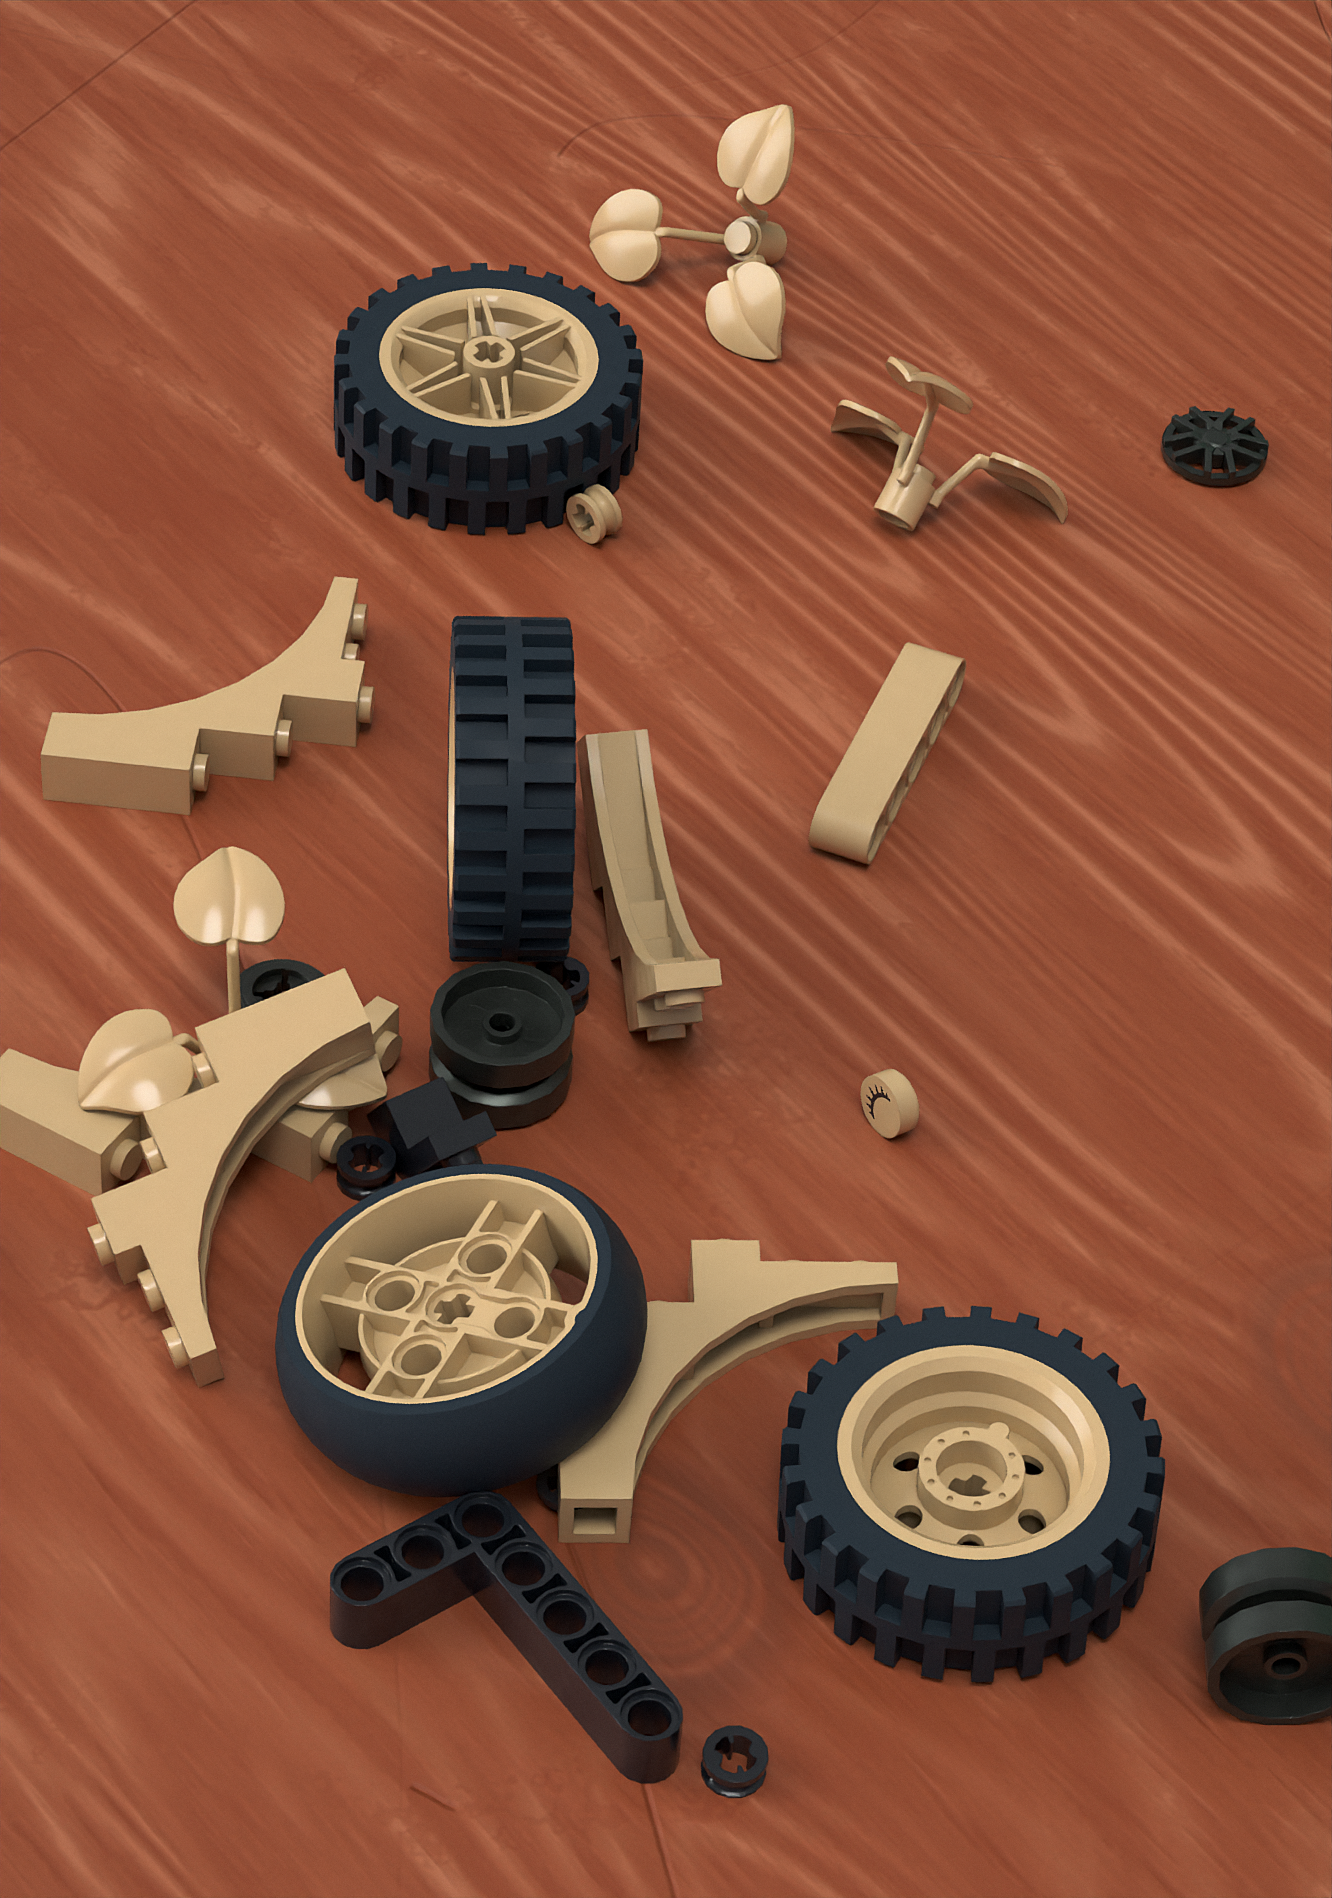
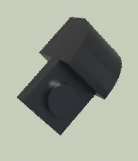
M444 1077L391 1098L367 1114L376 1137L390 1143L395 1150V1172L401 1180L441 1168L483 1164L482 1157L477 1148L497 1136L486 1111L463 1121Z

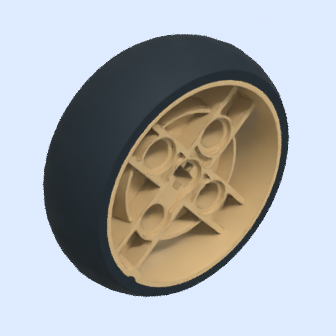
M502 1164L460 1165L418 1174L377 1191L344 1212L314 1240L296 1266L282 1297L278 1312L275 1341L276 1366L284 1399L291 1414L312 1444L337 1466L369 1484L397 1493L422 1497H460L474 1491H493L516 1484L544 1472L581 1448L605 1425L621 1404L636 1376L645 1343L648 1308L643 1273L628 1241L610 1216L586 1194L557 1178L528 1168ZM554 1268L571 1274L587 1284L585 1294L580 1303L576 1305L562 1303L559 1289L550 1276ZM347 1350L360 1352L363 1367L371 1379L365 1391L352 1387L337 1378L340 1365Z

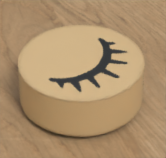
M886 1069L864 1079L861 1086L862 1107L869 1123L877 1133L885 1138H893L915 1128L919 1118V1103L911 1083L903 1074L894 1069Z

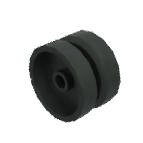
M508 961L479 963L454 973L437 989L430 1008L429 1033L432 1042L429 1049L428 1073L430 1082L444 1077L463 1120L486 1111L493 1127L501 1129L527 1126L549 1116L566 1099L572 1080L573 1054L571 1047L574 1040L575 1013L571 996L556 978L533 966Z
M1298 1547L1264 1548L1234 1557L1212 1571L1199 1590V1614L1202 1638L1205 1641L1207 1689L1218 1707L1241 1720L1265 1725L1303 1724L1332 1715V1557L1325 1553Z

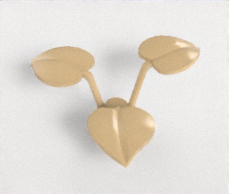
M781 104L749 113L734 121L724 132L717 152L719 176L726 185L739 188L736 200L750 215V217H740L727 227L725 234L660 227L663 213L660 199L654 194L640 189L624 190L610 197L597 211L589 234L590 248L602 269L612 278L624 282L640 281L656 268L661 257L659 238H674L725 245L730 255L742 262L727 269L728 281L716 284L709 291L705 310L707 324L712 335L724 347L741 356L760 360H778L782 358L781 333L786 306L785 290L779 274L769 265L777 263L783 257L787 247V237L784 229L779 224L766 221L768 218L767 211L759 210L753 203L759 205L772 203L779 197L787 184L791 172L795 142L792 107Z
M892 356L888 358L885 366L889 375L905 389L926 397L927 408L915 438L902 431L895 422L870 408L849 400H841L836 408L835 419L831 425V432L865 434L884 439L899 446L892 473L873 507L874 512L888 522L905 530L913 531L927 505L938 509L943 498L973 471L983 469L1000 482L1036 498L1058 516L1061 524L1064 523L1068 515L1067 501L1057 484L1032 466L996 452H992L990 457L976 454L935 490L932 483L936 476L925 467L917 464V461L925 449L924 443L938 410L939 403L963 414H969L973 408L971 399L947 380L929 372H921L919 368L902 359Z
M232 846L218 849L187 872L178 884L173 903L177 925L187 938L196 944L207 947L226 943L229 1014L241 1009L239 942L248 945H264L269 943L278 934L285 916L283 891L273 871L258 856L244 849ZM134 1009L114 1016L96 1032L83 1055L77 1086L80 1108L82 1110H109L125 1114L144 1115L143 1112L187 1095L194 1080L195 1070L191 1061L192 1056L185 1048L196 1055L201 1053L198 1040L187 1033H181L173 1037L168 1019L162 1013L153 1009ZM377 1051L376 1054L330 1076L298 1100L295 1105L312 1109L342 1110L363 1107L386 1099L387 1085L380 1067Z

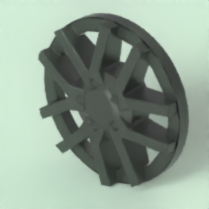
M1194 406L1189 408L1188 414L1183 416L1175 414L1172 416L1171 423L1163 433L1161 451L1168 465L1180 475L1202 484L1226 486L1243 483L1258 475L1266 464L1269 443L1255 427V419L1252 417L1246 420L1234 415L1235 409L1229 407L1224 412L1201 411ZM1199 463L1203 465V470L1195 469L1189 464ZM1235 465L1244 466L1246 468L1236 471ZM1212 468H1223L1225 473L1211 472Z

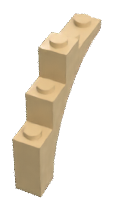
M334 576L322 609L304 634L274 661L237 683L193 700L150 710L108 714L52 712L41 751L43 799L190 815L196 791L207 790L209 774L274 781L279 756H290L292 740L356 747L361 723L371 724L375 703V687L365 686V661H359L360 646L359 644H354V639H365L368 623V604L358 603V579Z
M648 730L584 735L576 745L593 891L603 890L611 961L621 960L629 1032L647 1030L648 1042L686 1038L685 1026H691L703 1021L701 1003L705 1002L704 993L722 986L720 961L717 958H709L699 947L689 927L679 899L661 824Z
M345 968L195 1027L201 1053L192 1056L191 1061L202 1089L143 1112L150 1138L139 1143L151 1174L91 1198L98 1224L88 1227L87 1231L101 1265L104 1266L114 1262L124 1285L137 1279L139 1280L152 1312L161 1308L165 1309L172 1327L161 1332L176 1369L189 1365L199 1388L224 1378L209 1325L206 1278L212 1234L230 1185L255 1144L289 1107L330 1076L376 1054L370 1020Z
M376 996L364 1009L371 1023L381 1070L387 1071L396 1062L402 1048V1037L399 1036V1006ZM8 1048L0 1057V1148L94 1196L111 1191L121 1179H129L138 1169L142 1159L145 1160L139 1143L150 1138L144 1115H132L109 1110H82L78 1103L77 1092L79 1071L56 1067ZM194 1078L188 1094L202 1089L198 1078ZM293 1104L255 1144L250 1153L312 1182L329 1162L333 1164L337 1162L336 1155L340 1146L351 1139L352 1130L348 1127V1112L353 1109L324 1110L305 1108Z
M691 1240L688 1302H666L660 1300L647 1302V1331L642 1359L629 1390L605 1425L581 1448L558 1463V1542L629 1543L634 1494L647 1457L670 1421L704 1387L744 1361L787 1343L837 1331L877 1328L878 1321L892 1317L895 1313L898 1290L897 1262H868L861 1260L853 1262L760 1261L759 1240Z

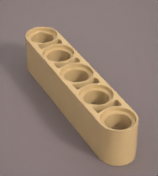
M910 642L905 644L816 808L809 833L810 847L865 864L872 862L958 699L965 677L966 659Z

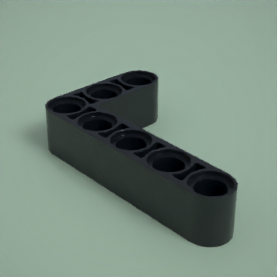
M483 1490L464 1494L344 1557L335 1564L330 1573V1630L334 1638L344 1646L353 1649H370L379 1646L473 1595L621 1774L629 1780L640 1784H654L666 1780L675 1772L679 1763L683 1724V1708L677 1697L511 1502L501 1494ZM642 1734H651L654 1736H645Z

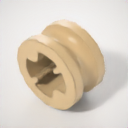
M592 485L583 494H575L567 501L566 512L571 527L587 543H597L604 538L605 534H614L622 527L623 518L619 504L612 493L604 486Z

